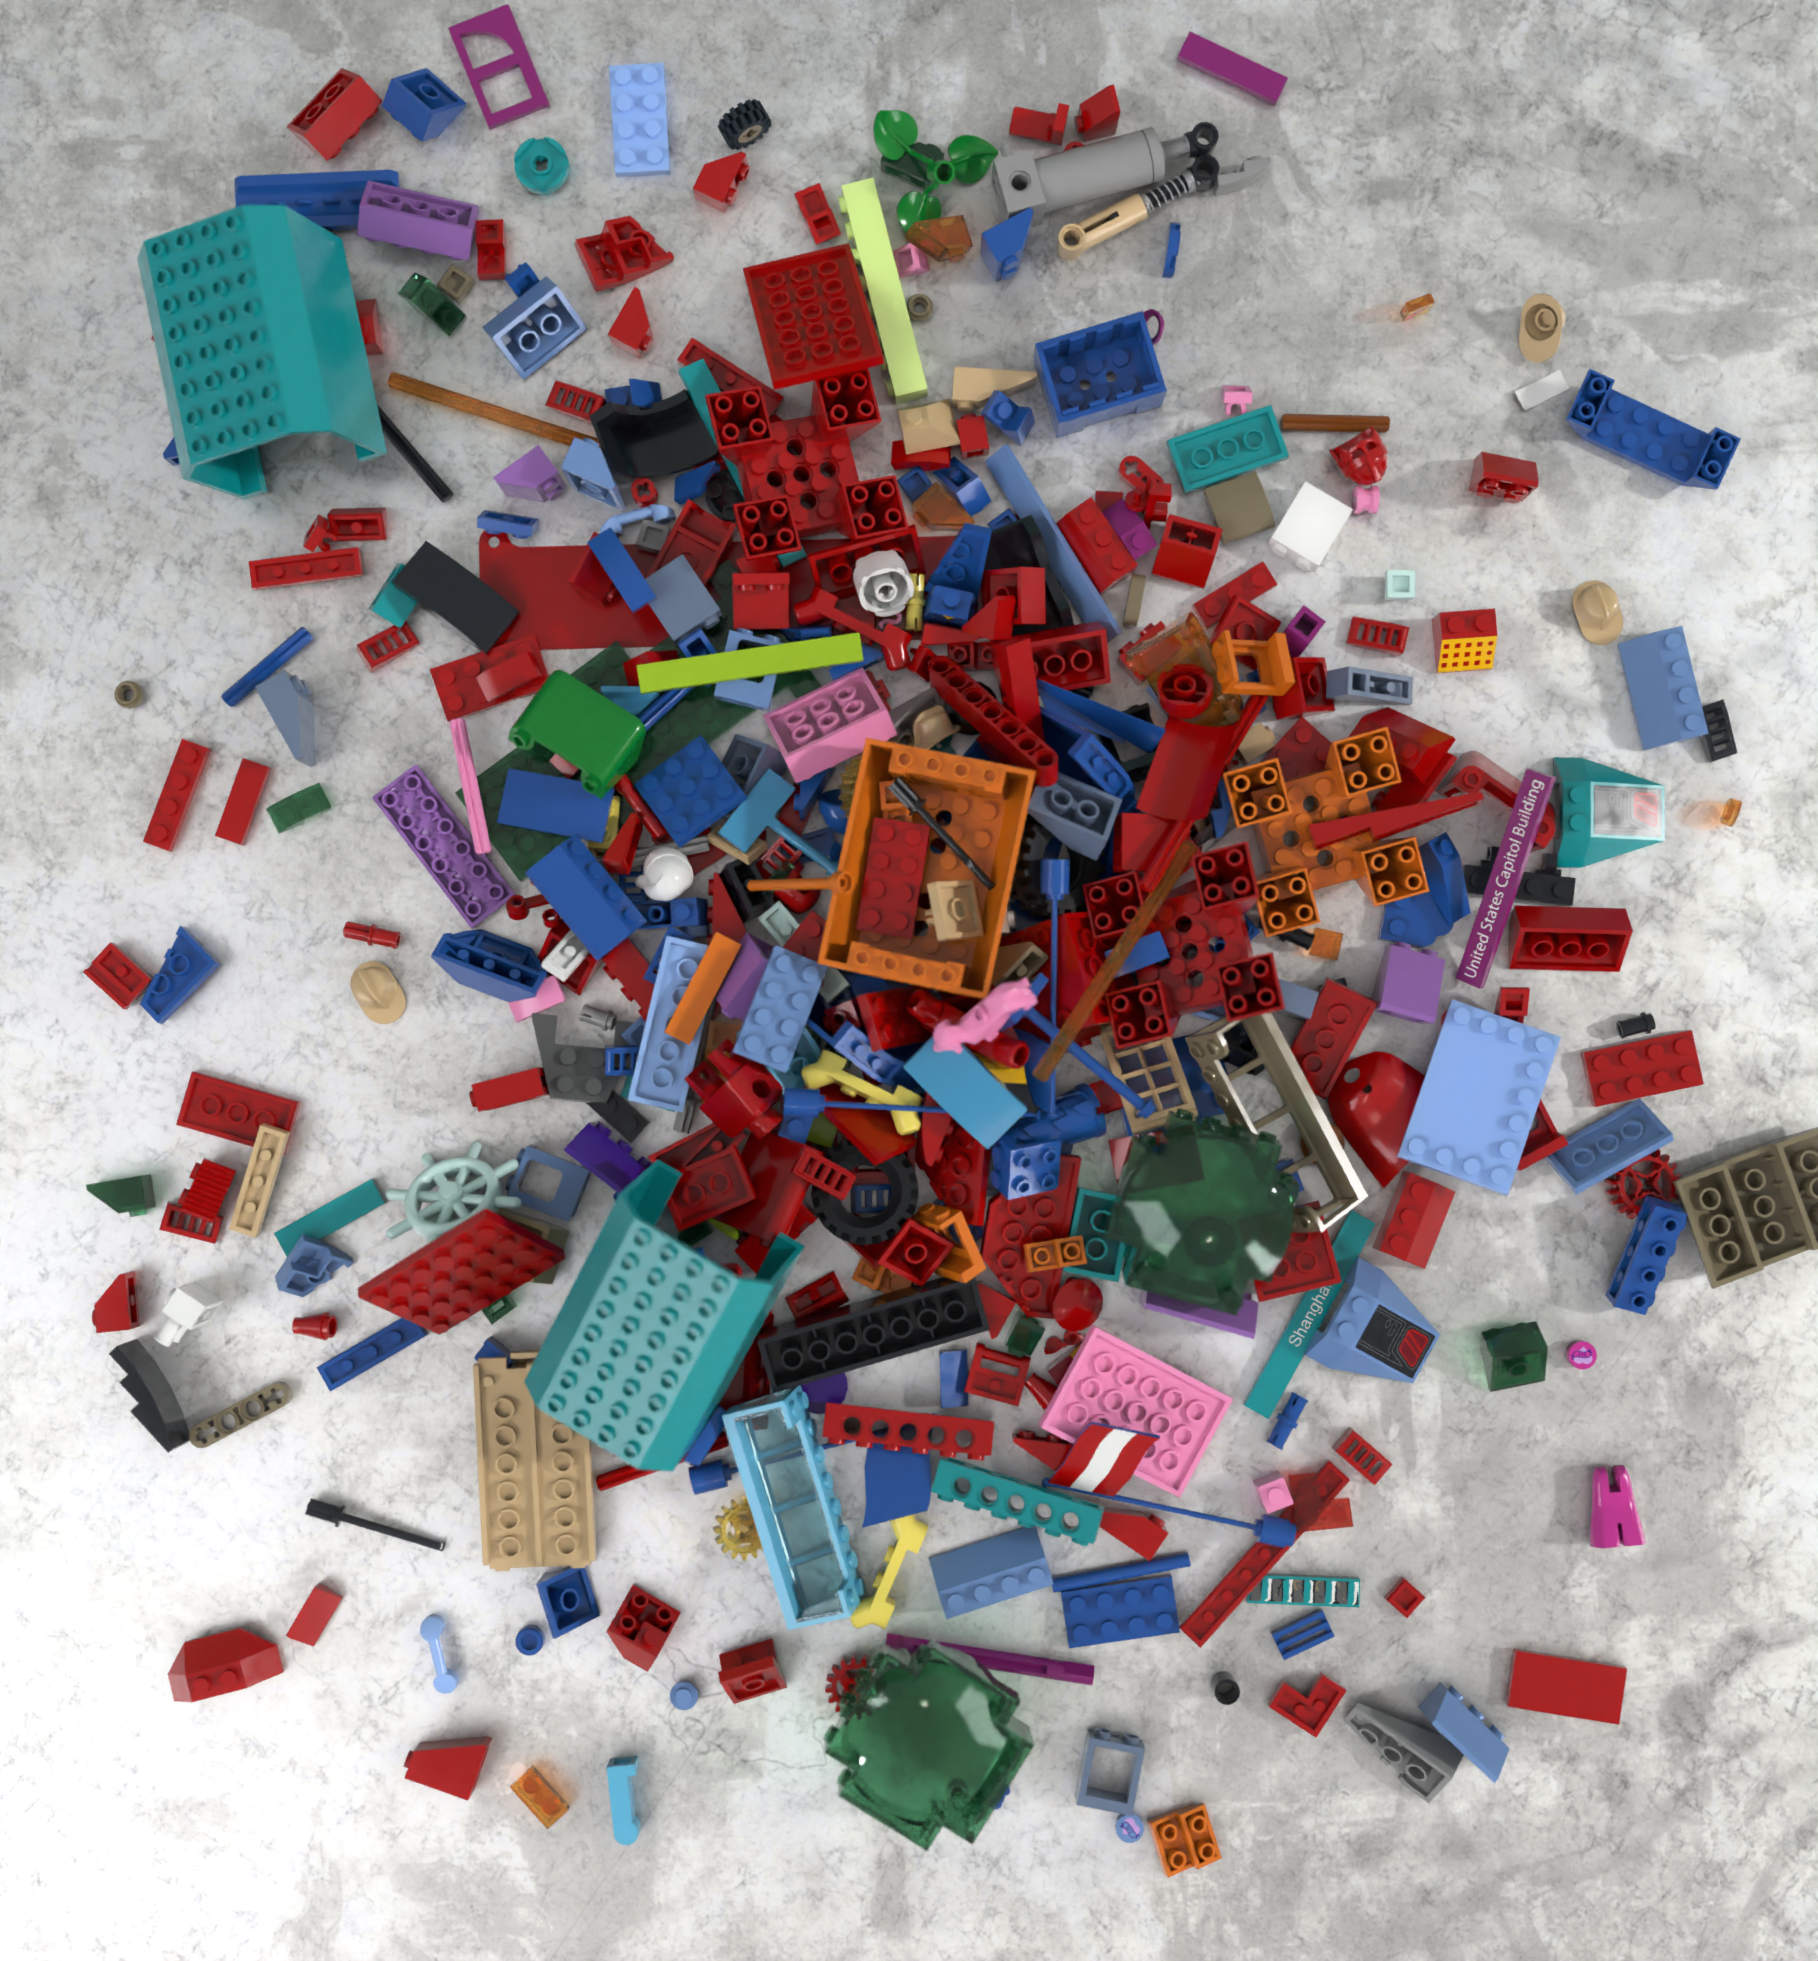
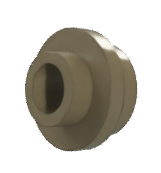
M915 294L906 303L909 318L915 322L926 321L932 315L933 303L924 294ZM917 305H921L924 307V311L918 313L914 308Z
M133 681L121 682L115 689V700L124 708H135L143 700V690L139 684ZM133 691V698L127 700V692Z

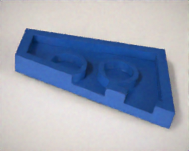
M964 523L925 583L924 591L929 592L934 585L971 592L978 600L992 528Z

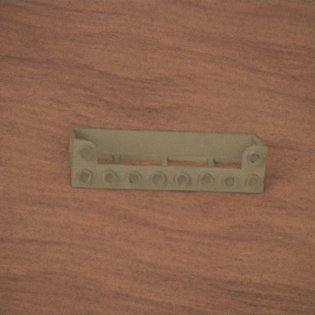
M1272 1013L1228 1023L1225 1015L1185 1038L1191 1055L1196 1059L1202 1070L1203 1078L1209 1083L1214 1092L1217 1104L1223 1109L1230 1128L1235 1132L1241 1143L1242 1151L1249 1158L1254 1167L1256 1177L1262 1182L1267 1192L1268 1200L1274 1205L1280 1216V1222L1287 1229L1288 1233L1322 1232L1368 1197ZM1241 1022L1258 1056L1226 1074L1219 1062V1059L1224 1058L1229 1053V1047L1222 1034ZM1263 1064L1284 1105L1252 1123L1230 1081ZM1289 1113L1309 1149V1155L1277 1171L1256 1130ZM1313 1161L1318 1166L1333 1195L1332 1201L1315 1210L1308 1205H1296L1282 1180ZM1343 1205L1325 1220L1321 1221L1320 1216Z

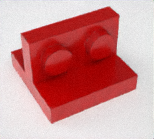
M773 1638L719 1654L722 1671L718 1672L720 1684L733 1704L787 1688L786 1678L780 1669Z

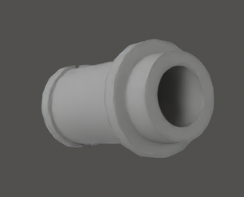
M587 1004L581 1010V1013L584 1014L580 1015V1021L600 1026L603 1031H607V1029L613 1030L617 1015L613 1014L612 1010L606 1012Z

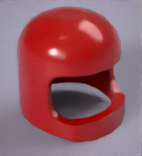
M798 860L781 879L803 878L800 873L805 866ZM821 889L771 891V893L789 911L795 914H802L810 910L817 903L821 895Z

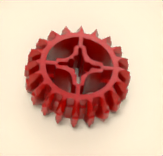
M1658 1149L1612 1175L1611 1179L1606 1178L1604 1180L1605 1183L1611 1184L1612 1187L1605 1190L1607 1195H1614L1610 1200V1204L1618 1205V1213L1623 1214L1626 1212L1628 1219H1634L1635 1217L1637 1218L1641 1207L1634 1203L1637 1199L1641 1200L1645 1195L1671 1202L1672 1199L1679 1200L1678 1194H1675L1676 1189L1673 1181L1682 1176L1681 1173H1673L1678 1165L1673 1162L1668 1163L1670 1156L1668 1154L1661 1155V1151ZM1642 1161L1652 1163L1650 1168H1645L1641 1173L1631 1168ZM1660 1176L1662 1178V1189L1658 1186ZM1625 1177L1629 1182V1188L1626 1192L1624 1188ZM1640 1179H1645L1644 1184L1647 1189L1642 1188L1643 1184L1640 1182Z

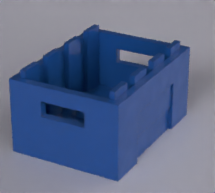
M1143 311L1035 343L1033 361L1057 438L1083 431L1084 427L1135 412L1136 415L1162 407L1167 390ZM1114 373L1116 380L1109 382L1106 379V375ZM1081 381H1088L1090 387L1087 390L1081 389L1079 385Z

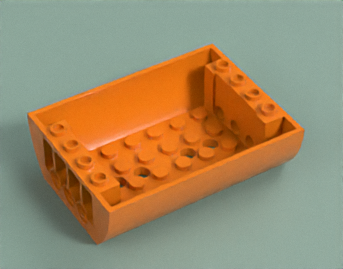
M866 737L837 870L848 871L852 874L854 888L849 894L837 895L832 893L818 964L977 999L986 998L989 994L1036 771ZM901 776L903 779L908 780V785L922 800H927L922 806L935 820L942 811L951 813V823L947 826H942V828L996 886L988 890L947 844L943 853H933L931 851V843L935 839L941 838L931 828L920 897L923 894H929L927 884L933 882L974 880L984 936L973 939L938 941L935 926L929 925L928 933L925 936L917 937L914 935L913 939L856 930L874 817L883 818L879 782L897 780ZM916 811L912 814L913 823L928 825ZM919 906L916 923L919 921L926 922V919L932 918L933 915L925 917L927 909H922Z

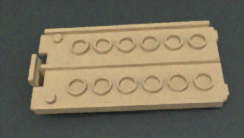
M540 1350L512 1351L510 1353L511 1359H517L514 1367L508 1368L507 1357L478 1358V1363L473 1365L483 1565H489L490 1563V1569H495V1571H510V1568L553 1566L585 1568L586 1565H591V1561H595L597 1558L591 1440L537 1408L524 1380Z

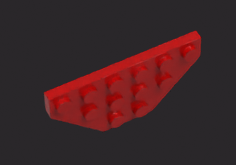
M952 1117L951 1120L955 1121V1125L950 1136H944L941 1146L945 1147L939 1163L934 1162L932 1166H928L923 1161L919 1129L917 1133L915 1162L919 1169L924 1170L930 1179L929 1184L938 1199L944 1201L947 1207L962 1211L968 1225L983 1226L991 1147L987 1150Z
M1060 1154L1059 1182L1056 1189L1007 1200L999 1192L988 1201L980 1255L1027 1317L1054 1319V1316L1049 1311V1305L1059 1290L1062 1268L1028 1273L1023 1245L1068 1238L1082 1160L1079 1155Z

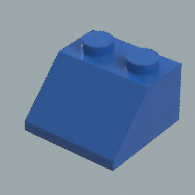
M424 68L392 78L382 107L391 114L393 119L406 127L415 138L423 142L440 136L462 112L467 103L430 70Z
M1031 207L988 229L981 235L980 255L995 282L1002 278L1005 281L1014 277L1018 273L1017 270L1020 269L1031 232L1033 218Z

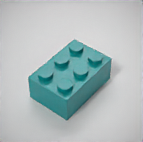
M1077 1186L1068 1237L1083 1236L1087 1264L1063 1267L1062 1270L1119 1282L1135 1199Z

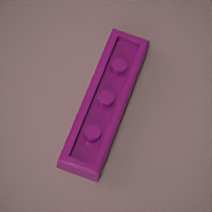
M1189 32L1177 57L1178 61L1274 106L1288 79L1284 75L1192 32Z

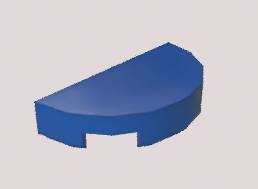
M1169 223L1162 275L1165 278H1172L1174 276L1176 256H1178L1180 244V223Z

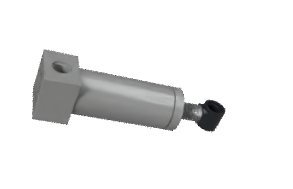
M1201 122L1192 131L1184 133V136L1160 142L1155 129L1149 127L1037 159L1033 158L1031 150L1013 154L1010 144H1003L1000 147L1002 158L993 160L991 185L1002 222L1031 207L1033 210L1031 227L1043 224L1045 213L1161 182L1165 176V162L1185 158V156L1194 159L1204 154L1212 156L1219 134L1213 124ZM1204 138L1209 144H1200L1197 139Z

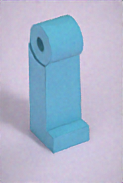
M638 1756L610 1759L607 1765L613 1833L615 1840L622 1845L633 1844L641 1829L640 1820L635 1815L631 1777L635 1776L639 1769Z

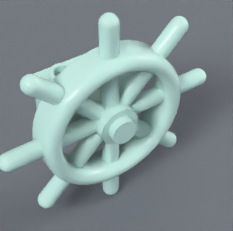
M478 1141L472 1142L466 1157H453L436 1163L430 1154H423L421 1162L426 1169L415 1178L409 1189H389L386 1192V1197L389 1200L404 1201L407 1219L387 1230V1237L395 1239L413 1228L418 1235L427 1239V1244L485 1208L494 1213H497L499 1207L519 1208L521 1200L518 1197L502 1196V1187L498 1180L517 1169L518 1161L510 1159L492 1169L487 1163L477 1159L482 1148L481 1143ZM469 1176L478 1177L472 1182L466 1184ZM456 1177L455 1181L447 1180L449 1178ZM436 1185L439 1187L438 1192L430 1191ZM487 1186L485 1195L473 1194ZM422 1202L433 1203L420 1211Z

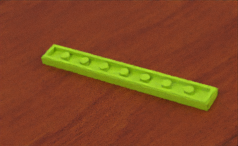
M852 633L636 666L642 695L863 662L864 659L860 633Z

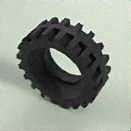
M1028 813L1011 886L1013 891L1009 897L1011 900H1020L1018 908L1022 911L1030 910L1029 915L1051 917L1052 900H1046V894H1040V869L1045 847L1056 836ZM1066 846L1070 857L1069 894H1063V900H1057V916L1087 909L1082 885L1099 881L1100 872H1105L1106 866L1100 865V857L1105 856L1104 849L1101 851L1098 859L1094 860Z
M844 1140L841 1144L831 1148L824 1157L848 1171L862 1165L874 1166L850 1140ZM904 1153L874 1166L884 1172L892 1188L891 1199L887 1207L876 1216L869 1218L856 1217L845 1209L841 1200L835 1199L812 1185L811 1199L814 1211L823 1226L841 1240L858 1245L879 1244L890 1238L892 1239L901 1230L906 1220L914 1215L919 1195L915 1171ZM820 1164L813 1178L816 1179L823 1167L822 1164ZM830 1170V1172H829V1174H828V1176H827V1178H826V1180H825V1182H824V1184H826V1185H827V1183H828V1181H829V1179H830V1177H831V1175H832V1173H833L832 1170Z

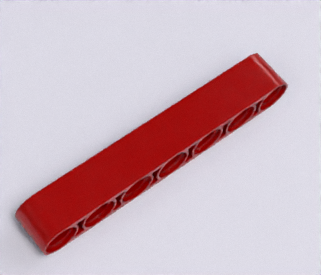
M939 655L929 660L930 687L935 688L938 695L1014 765L1019 768L1036 771L1035 784L1042 787H1050L1058 781V756L1053 749L952 659Z

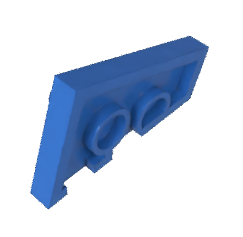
M182 926L178 928L176 932L177 938L172 948H168L164 956L166 958L159 973L154 975L140 1003L159 1024H164L221 965Z

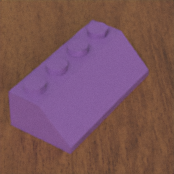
M368 180L359 207L357 236L365 237V239L372 242L383 241L392 243L399 248L410 247L419 249L426 254L438 253L447 255L453 260H469L479 205Z
M1155 1267V1271L1147 1270L1138 1301L1144 1308L1254 1339L1258 1302L1251 1299L1252 1294L1236 1290L1235 1294L1224 1292L1225 1286L1209 1282L1208 1287L1198 1284L1199 1279L1187 1275H1182L1181 1279L1171 1277V1271Z

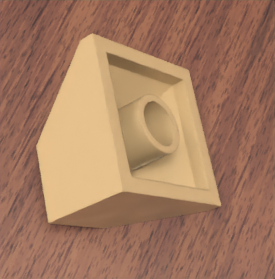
M950 398L896 409L906 454L960 444Z

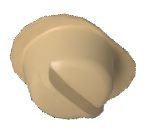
M1536 294L1524 304L1521 313L1519 347L1522 354L1529 361L1536 363L1545 362L1558 350L1562 328L1566 320L1564 309L1550 295Z
M1596 580L1586 581L1579 585L1573 593L1572 605L1583 636L1591 643L1597 645L1613 642L1621 634L1623 628V617L1617 594L1610 586Z
M936 705L918 714L913 724L914 740L907 746L930 749L947 736L958 732L961 727L953 725L941 705Z
M368 961L355 969L351 977L350 987L356 1001L366 1016L378 1024H389L397 1021L403 1015L406 1008V998L388 967L378 961Z

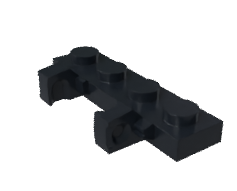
M1488 847L1486 860H1480L1479 866L1463 865L1467 894L1484 895L1500 847ZM1542 854L1544 865L1540 869H1535L1534 873H1523L1515 900L1573 906L1576 878L1561 876V869H1556L1558 854Z

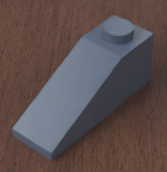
M1344 667L1327 671L1326 699L1360 703L1412 704L1413 677L1355 667Z

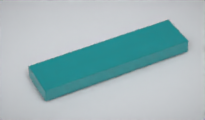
M370 1179L280 1229L274 1235L286 1257H288L302 1234L321 1240L387 1202L375 1180Z

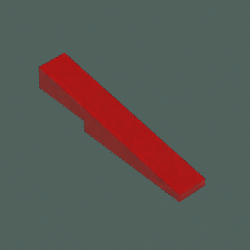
M1016 636L995 644L1006 696L1001 697L1003 706L1045 742L1030 638ZM1033 782V787H1032V792H1031L1030 799H1031L1032 794H1033V792H1034V789H1035V787H1036V784H1035L1034 782Z
M1481 791L1308 825L1307 832L1314 851L1367 832L1372 842L1479 805L1483 801L1484 796Z

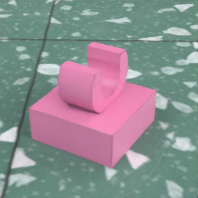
M1222 385L1221 398L1225 403L1224 409L1227 415H1230L1231 407L1234 404L1240 405L1241 415L1246 413L1247 407L1245 403L1252 404L1253 392L1250 386Z

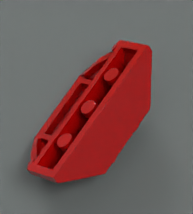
M242 1627L185 1641L168 1672V1679L174 1701L196 1702L251 1687L283 1673L284 1669L278 1644L267 1641Z

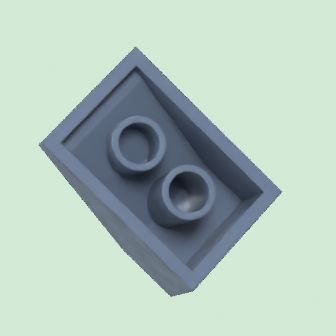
M283 670L255 686L295 760L312 767L316 765L313 702L309 697L312 691L305 680L300 681L297 675L293 676Z
M1058 772V781L1054 785L1042 787L1036 784L1027 812L1069 849L1097 860L1107 843L1122 799Z

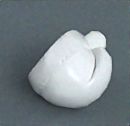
M660 847L647 855L643 864V875L636 878L635 884L639 889H644L646 896L652 900H673L690 888L694 878L693 869L687 857L679 850Z

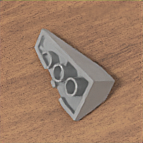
M1356 1703L1344 1719L1367 1745L1374 1746L1382 1754L1380 1760L1386 1766L1391 1764L1400 1774L1398 1779L1402 1784L1427 1803H1430L1453 1778L1464 1756L1459 1749L1442 1736L1360 1703Z

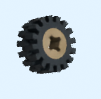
M749 99L744 104L740 102L737 104L738 107L735 109L732 107L729 109L730 113L723 115L724 119H720L718 129L732 150L735 148L740 150L742 146L747 148L750 143L752 145L755 144L756 139L763 138V134L769 131L768 128L772 125L771 119L759 100L753 99L750 101Z

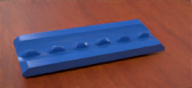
M393 170L238 176L234 179L236 207L241 205H285L323 228L330 230L358 229L360 202L368 180L399 187V173Z

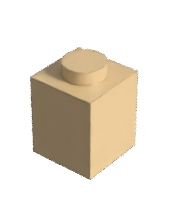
M1261 722L1249 729L1235 753L1243 767L1276 746L1273 742L1275 740L1274 734L1268 726L1263 727Z

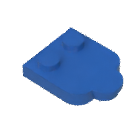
M1425 892L1386 903L1384 905L1378 939L1403 942L1416 947H1426L1433 944L1437 936L1448 934L1452 930L1453 924H1448L1431 893Z

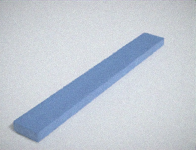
M1008 444L1002 446L985 461L1019 518L1022 519L1029 515L1033 517L1042 534L1050 560L1048 565L1083 623L1098 621L1106 628L1107 643L1123 633L1012 450Z

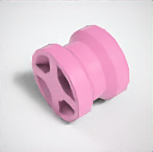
M1354 486L1352 494L1353 513L1360 514L1362 511H1368L1370 514H1376L1379 507L1378 486H1371L1369 489H1364L1362 486Z

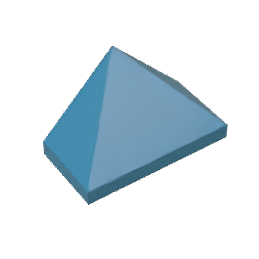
M601 686V692L607 699L636 717L641 715L660 697V692L641 695L640 686Z

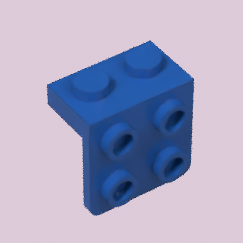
M1004 1133L992 1148L994 1162L991 1182L993 1186L1007 1200L1056 1189L1059 1182L1061 1142L1057 1138L1018 1146Z

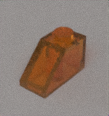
M963 215L914 222L905 234L908 242L938 262H959L965 258V255L973 246Z
M937 482L912 504V512L914 513L912 517L921 527L927 526L931 531H960L964 523L974 525L975 522Z

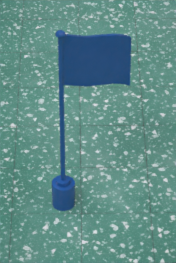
M1041 859L1040 894H1046V900H1052L1050 1022L1056 1026L1057 900H1063V894H1069V859ZM1013 1027L1018 1040L1024 1041L1030 1049V1055L1024 1065V1070L1035 1106L1048 1112V1118L1054 1119L1058 1115V1113H1055L1056 1041L1050 1037V1043L1027 1031Z
M907 1423L900 1428V1436L904 1440H911L915 1437L916 1428L914 1425ZM888 1428L872 1432L877 1437H883L887 1434ZM931 1428L928 1432V1439L930 1442L932 1438L933 1428ZM845 1440L844 1445H845V1444L852 1443V1442H856V1441H854V1440ZM831 1443L822 1444L824 1450L841 1446ZM873 1443L872 1448H867L865 1461L866 1509L862 1528L928 1510L932 1489L930 1449L928 1454L911 1453L912 1447L901 1446L900 1451L884 1450V1444ZM803 1449L764 1459V1464L768 1465L806 1455ZM722 1459L704 1463L697 1467H689V1476L694 1494L698 1495L728 1487V1481L732 1480V1474L739 1472L738 1467L730 1468L729 1463L724 1464Z

